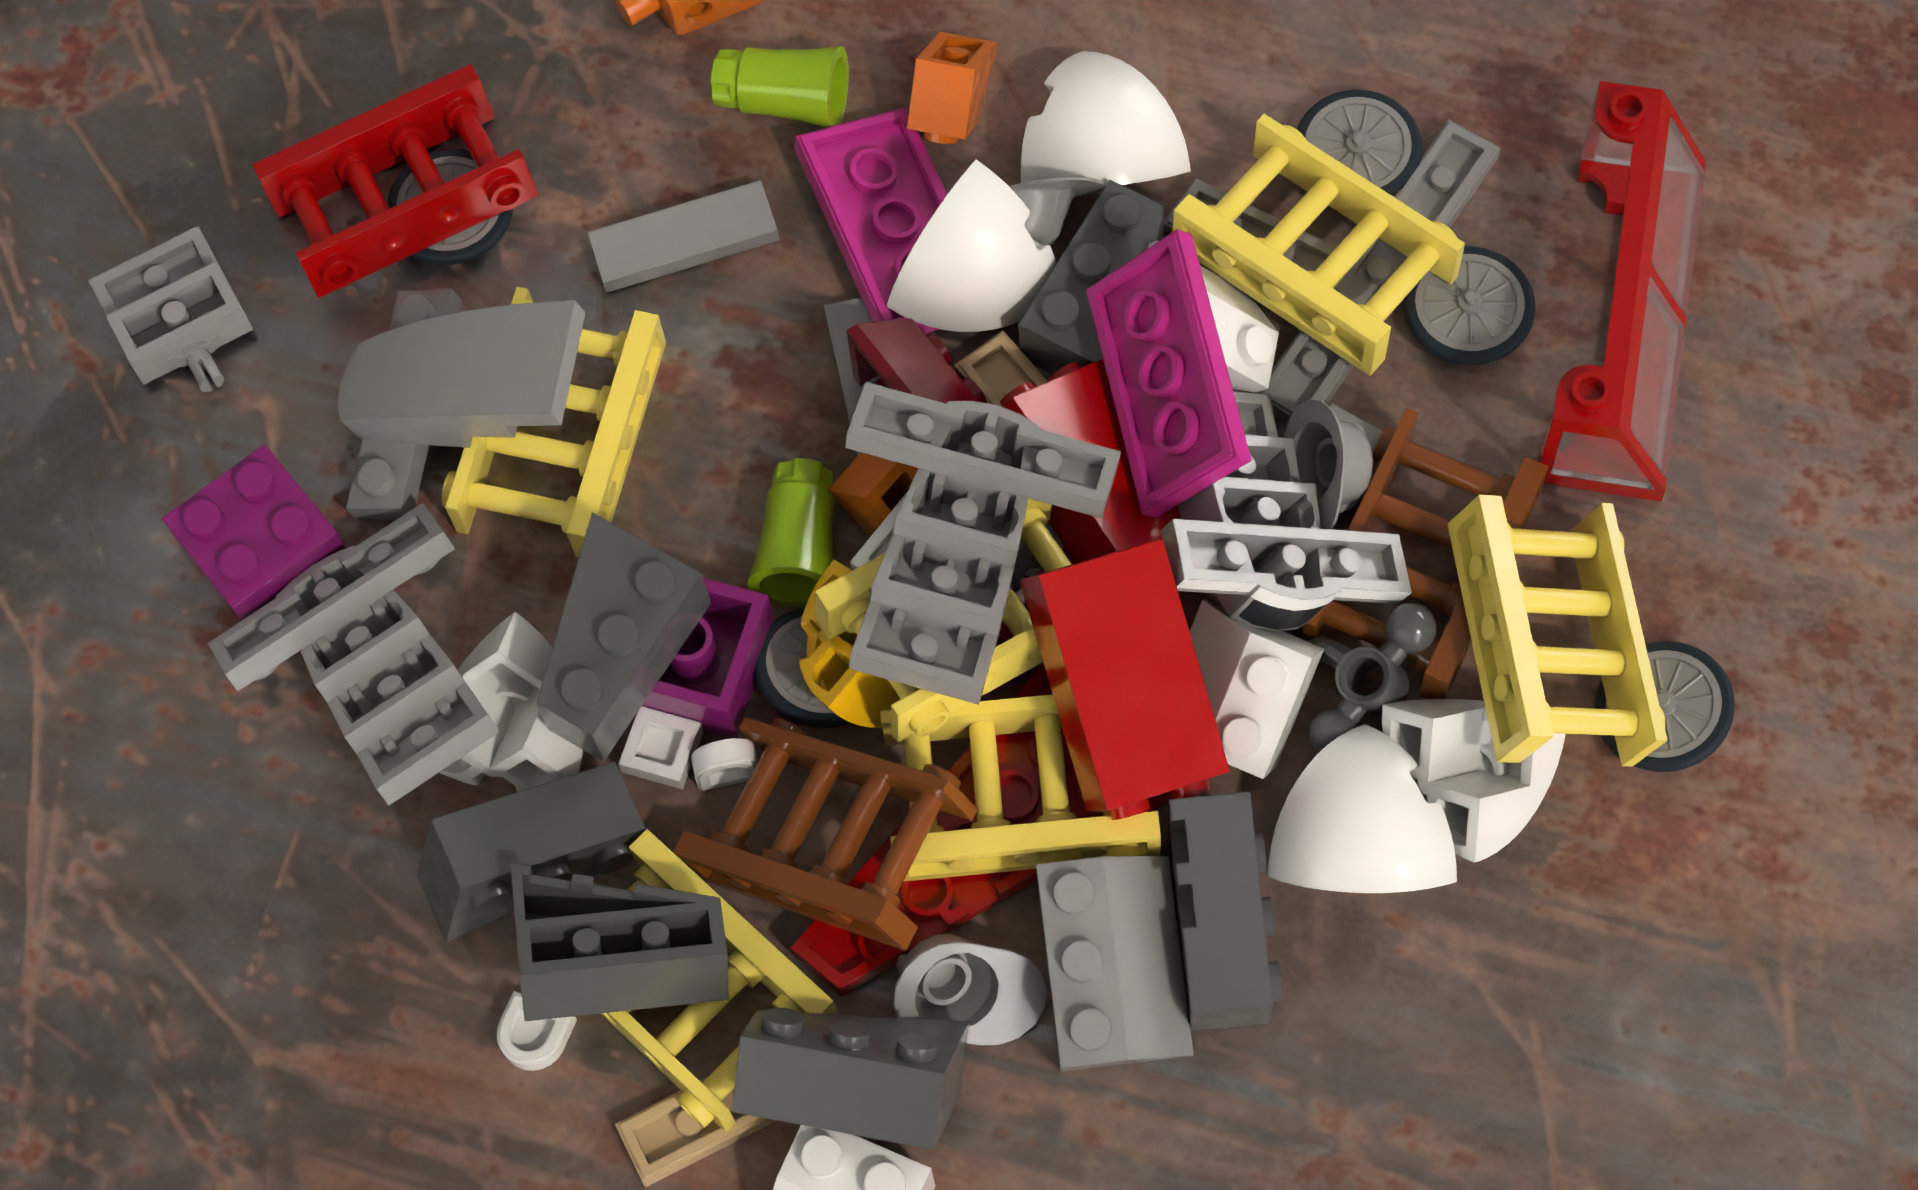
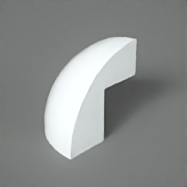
M1082 51L1065 59L1044 82L1045 86L1050 90V96L1043 113L1031 116L1027 121L1021 154V183L1047 178L1084 177L1104 182V186L1107 185L1109 180L1125 185L1191 172L1185 139L1172 109L1158 89L1131 65L1110 55Z
M976 159L956 182L922 231L895 281L886 307L903 317L912 318L914 322L942 330L980 332L1006 327L1021 321L1056 266L1054 254L1049 245H1041L1033 240L1025 228V222L1030 215V211L1024 202L1001 178Z
M516 612L496 626L457 669L500 732L439 773L475 786L479 785L486 775L503 777L514 784L517 792L579 773L583 749L551 732L536 704L552 647L540 632Z
M1422 699L1382 704L1383 733L1397 742L1417 763L1418 766L1411 772V777L1417 784L1425 801L1428 803L1438 802L1442 805L1451 831L1455 854L1475 863L1492 856L1508 845L1526 826L1542 802L1558 766L1566 734L1553 733V737L1520 763L1496 762L1483 700Z
M1364 724L1349 730L1330 742L1313 758L1295 782L1283 805L1275 827L1269 855L1268 877L1297 886L1326 891L1395 893L1430 889L1457 882V865L1452 835L1442 805L1438 802H1426L1417 784L1411 777V772L1418 766L1417 763L1388 735Z

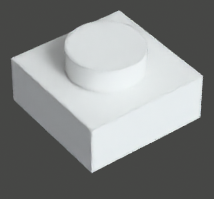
M641 706L636 714L619 761L622 773L683 790L692 765L691 755L698 748L703 734L701 722Z

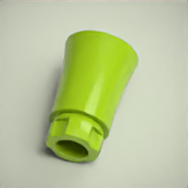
M843 46L817 49H764L747 47L744 51L720 49L717 57L714 58L711 72L712 101L715 106L740 109L745 114L768 115L803 121L824 128L839 125L844 117L849 87V65L846 50Z
M794 458L790 461L779 462L773 470L771 488L766 494L760 540L747 581V587L751 591L768 595L770 603L776 606L805 608L816 583L833 561L835 498L828 491L833 484V472L825 468L820 461L808 458Z

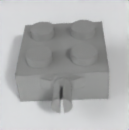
M199 226L88 280L130 365L143 385L179 367L189 365L199 384V389L202 392L214 391L204 371H208L217 389L224 383L225 379L220 373L211 353L218 347L254 330Z

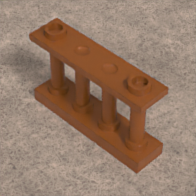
M1406 408L1397 428L1386 425L1373 453V460L1380 464L1348 531L1369 532L1377 517L1452 549L1447 525L1450 520L1387 494L1400 465L1476 496H1502L1507 522L1511 528L1524 529L1542 491L1549 466L1525 456L1515 477L1504 473L1502 478L1484 472L1412 442L1418 412ZM1406 566L1412 591L1410 596L1441 608L1440 615L1448 618L1449 621L1441 638L1435 636L1433 643L1424 651L1414 654L1409 653L1405 659L1416 663L1415 670L1424 673L1419 696L1425 699H1446L1472 644L1460 583L1454 580L1453 584L1450 585ZM1332 600L1310 622L1303 625L1302 640L1307 641L1312 638H1318L1324 625H1327L1381 648L1387 639L1386 622L1341 604L1336 600Z
M744 717L739 729L763 751L721 832L714 831L710 839L684 830L672 852L705 882L906 951L918 926L898 909L901 900L896 895L939 811L973 820L978 808L959 790L961 781L950 772L935 765L926 764L921 771L809 737L802 729L782 719L774 718L769 725ZM786 764L811 770L770 849L762 848L759 855L747 852L748 849L744 846V843ZM836 779L862 786L821 865H813L810 872L798 869L794 859ZM887 794L913 802L873 882H865L862 889L849 886L845 876Z

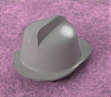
M1084 177L1047 178L1009 186L1030 211V215L1025 222V228L1032 239L1041 245H1049L1050 247L1058 242L1062 235L1071 202L1098 194L1105 188L1104 182Z
M1307 400L1298 405L1289 418L1284 438H1293L1300 482L1314 483L1316 485L1321 529L1332 530L1339 513L1351 510L1367 489L1372 475L1373 457L1370 443L1361 425L1338 420L1334 410L1324 401Z
M939 934L919 942L908 955L902 954L898 957L896 966L900 976L894 986L892 1003L897 1018L969 1021L967 1044L1001 1045L1018 1039L1036 1024L1045 1008L1047 988L1040 969L1028 957L1009 949L976 944L954 934Z

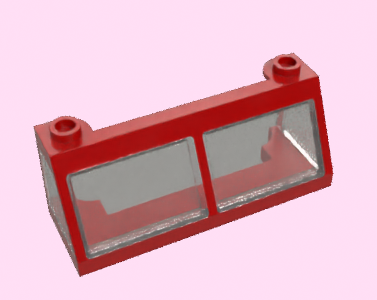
M1599 81L1580 156L1577 182L1589 184L1590 180L1593 181L1604 194V213L1623 216L1603 366H1577L1563 375L1557 387L1553 412L1538 458V462L1549 466L1544 484L1662 502L1666 489L1706 160L1662 89Z

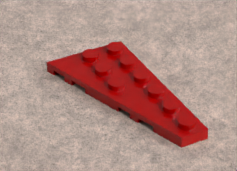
M1044 663L1013 698L1053 695ZM1061 729L1069 811L1074 813L1077 819L1103 816L1105 811H1086L1063 729ZM1035 731L996 735L1003 818L1009 820L1011 825L1037 823V819L1043 815ZM969 746L950 767L948 772L961 781L959 790L976 806L971 750ZM1171 792L1148 798L1151 809L1146 812H1152L1168 803L1169 799H1172ZM939 811L937 815V825L942 826L945 831L971 829V825L977 822L976 814L972 821ZM904 820L848 882L849 886L862 889L865 882H873L891 847L890 837L897 835ZM1036 869L904 881L896 895L901 900L898 909L918 926L906 951L814 920L790 947L792 955L843 996L897 964L899 955H908L919 942L933 935L947 934L1037 881Z

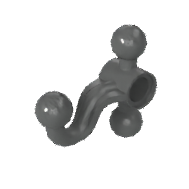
M1406 603L1397 606L1391 611L1385 623L1387 639L1379 650L1372 647H1358L1351 650L1343 643L1332 638H1312L1307 640V642L1324 648L1319 663L1328 664L1336 670L1335 682L1338 691L1344 697L1337 708L1323 710L1311 721L1308 729L1309 741L1317 754L1340 735L1358 727L1357 723L1366 711L1374 715H1382V704L1405 701L1409 693V679L1406 671L1401 667V663L1409 653L1414 654L1424 651L1433 643L1436 635V622L1433 614L1427 607L1418 603ZM1382 667L1384 681L1381 687L1375 693L1363 696L1361 681L1364 675L1372 668Z

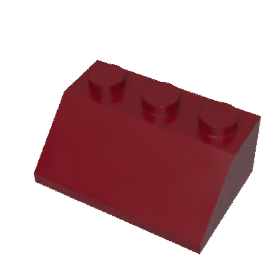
M912 318L858 323L846 330L853 378L860 387L865 382L879 375L880 379L872 384L945 404L948 401L988 403L981 389L971 378L967 377L961 380L951 368V356L940 338L933 332L925 335Z

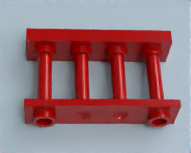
M472 64L252 164L277 217L280 218L295 211L312 244L295 253L318 298L346 287L365 276L539 196L520 149L500 157L484 130L482 124L495 119L481 80ZM460 135L478 168L445 183L427 149ZM406 160L423 193L389 208L372 175ZM347 186H351L367 219L334 234L317 200Z

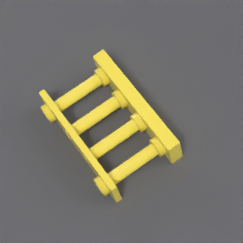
M1263 114L1256 122L1253 157L1258 160L1216 205H1206L1191 194H1188L1174 209L1172 232L1178 229L1192 234L1199 263L1371 376L1386 357L1391 326L1384 322L1386 318L1428 271L1451 285L1458 277L1465 243L1458 239L1455 233L1443 223L1430 221L1309 143L1294 127L1282 125L1268 115ZM1278 173L1307 191L1265 238H1256L1233 223ZM1327 206L1332 207L1357 224L1315 271H1306L1283 256ZM1378 238L1407 256L1404 262L1365 305L1356 304L1333 289Z
M516 287L511 305L533 303L529 289ZM635 310L629 330H621L618 336L582 329L577 353L611 359L614 366L617 367L611 386L604 385L601 390L570 384L565 408L596 414L597 421L600 422L594 441L587 440L584 445L517 431L515 438L472 437L470 448L464 447L457 471H450L442 489V506L446 509L456 532L469 534L477 508L560 525L562 532L567 534L575 557L579 558L592 512L612 523L666 345L659 315ZM494 453L578 469L583 479L577 497L569 496L567 501L485 484Z
M1478 495L1447 525L1496 762L1520 763L1553 737V733L1615 736L1621 766L1633 767L1668 740L1665 732V715L1659 706L1624 554V538L1618 528L1613 504L1601 503L1569 532L1511 528L1506 519L1502 496ZM1514 554L1575 558L1582 590L1524 587L1519 579ZM1527 613L1588 616L1595 649L1537 646L1532 639ZM1540 673L1601 675L1608 709L1550 707L1545 700Z
M1028 498L1020 542H1025L1045 572L1071 565L1069 559L1045 527L1051 517L1052 505ZM885 553L815 591L816 621L829 640L845 631L857 633L858 635L870 602L872 584ZM1010 587L1002 621L1013 635V638L995 647L982 696L1043 662L1029 612L1012 587ZM888 680L901 699L891 705V734L897 743L915 733L917 736H926L936 731L950 718V713L970 703Z
M1053 695L980 701L979 705L968 703L950 713L951 715L947 722L936 731L926 736H917L915 733L898 743L891 734V710L880 711L885 745L904 744L906 766L922 771L926 764L932 765L930 741L970 739L975 804L978 808L976 812L977 822L971 825V829L945 831L942 826L937 825L936 817L904 881L1036 869V864L1103 856H1160L1161 833L1158 811L1143 812L1118 820H1112L1109 811H1105L1103 816L1079 819H1077L1074 813H1070L1061 733L1063 728ZM1035 731L1043 815L1037 819V823L1011 825L1009 820L1003 818L996 735ZM909 801V810H910V808H911V806H912V804H913V802H910V801ZM891 836V837H890V838H891V845H892V843H893V841H894V839H895L896 836Z
M646 829L629 846L639 869L633 874L636 881L627 890L634 891L636 884L720 897L726 947L730 953L728 956L729 1000L689 1004L656 1038L629 1014L631 1010L601 1014L680 1090L684 1091L676 1101L692 1119L703 1128L713 1120L720 1128L727 1132L736 1122L730 1110L722 1101L735 1088L739 1046L702 1083L675 1056L746 985L753 988L759 981L777 996L771 1003L774 1008H787L802 1013H839L834 1001L654 834Z

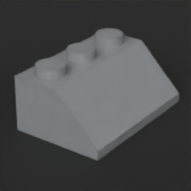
M1103 856L1036 864L1060 1072L1194 1056L1168 856Z

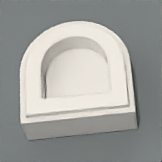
M742 738L711 742L696 749L691 755L695 780L699 790L702 789V791L748 781L759 761L754 743L751 740Z
M513 991L498 1024L497 1042L502 1053L514 1066L528 1071L541 1070L553 1064L560 1057L577 1019L575 1016L524 1021L522 994Z

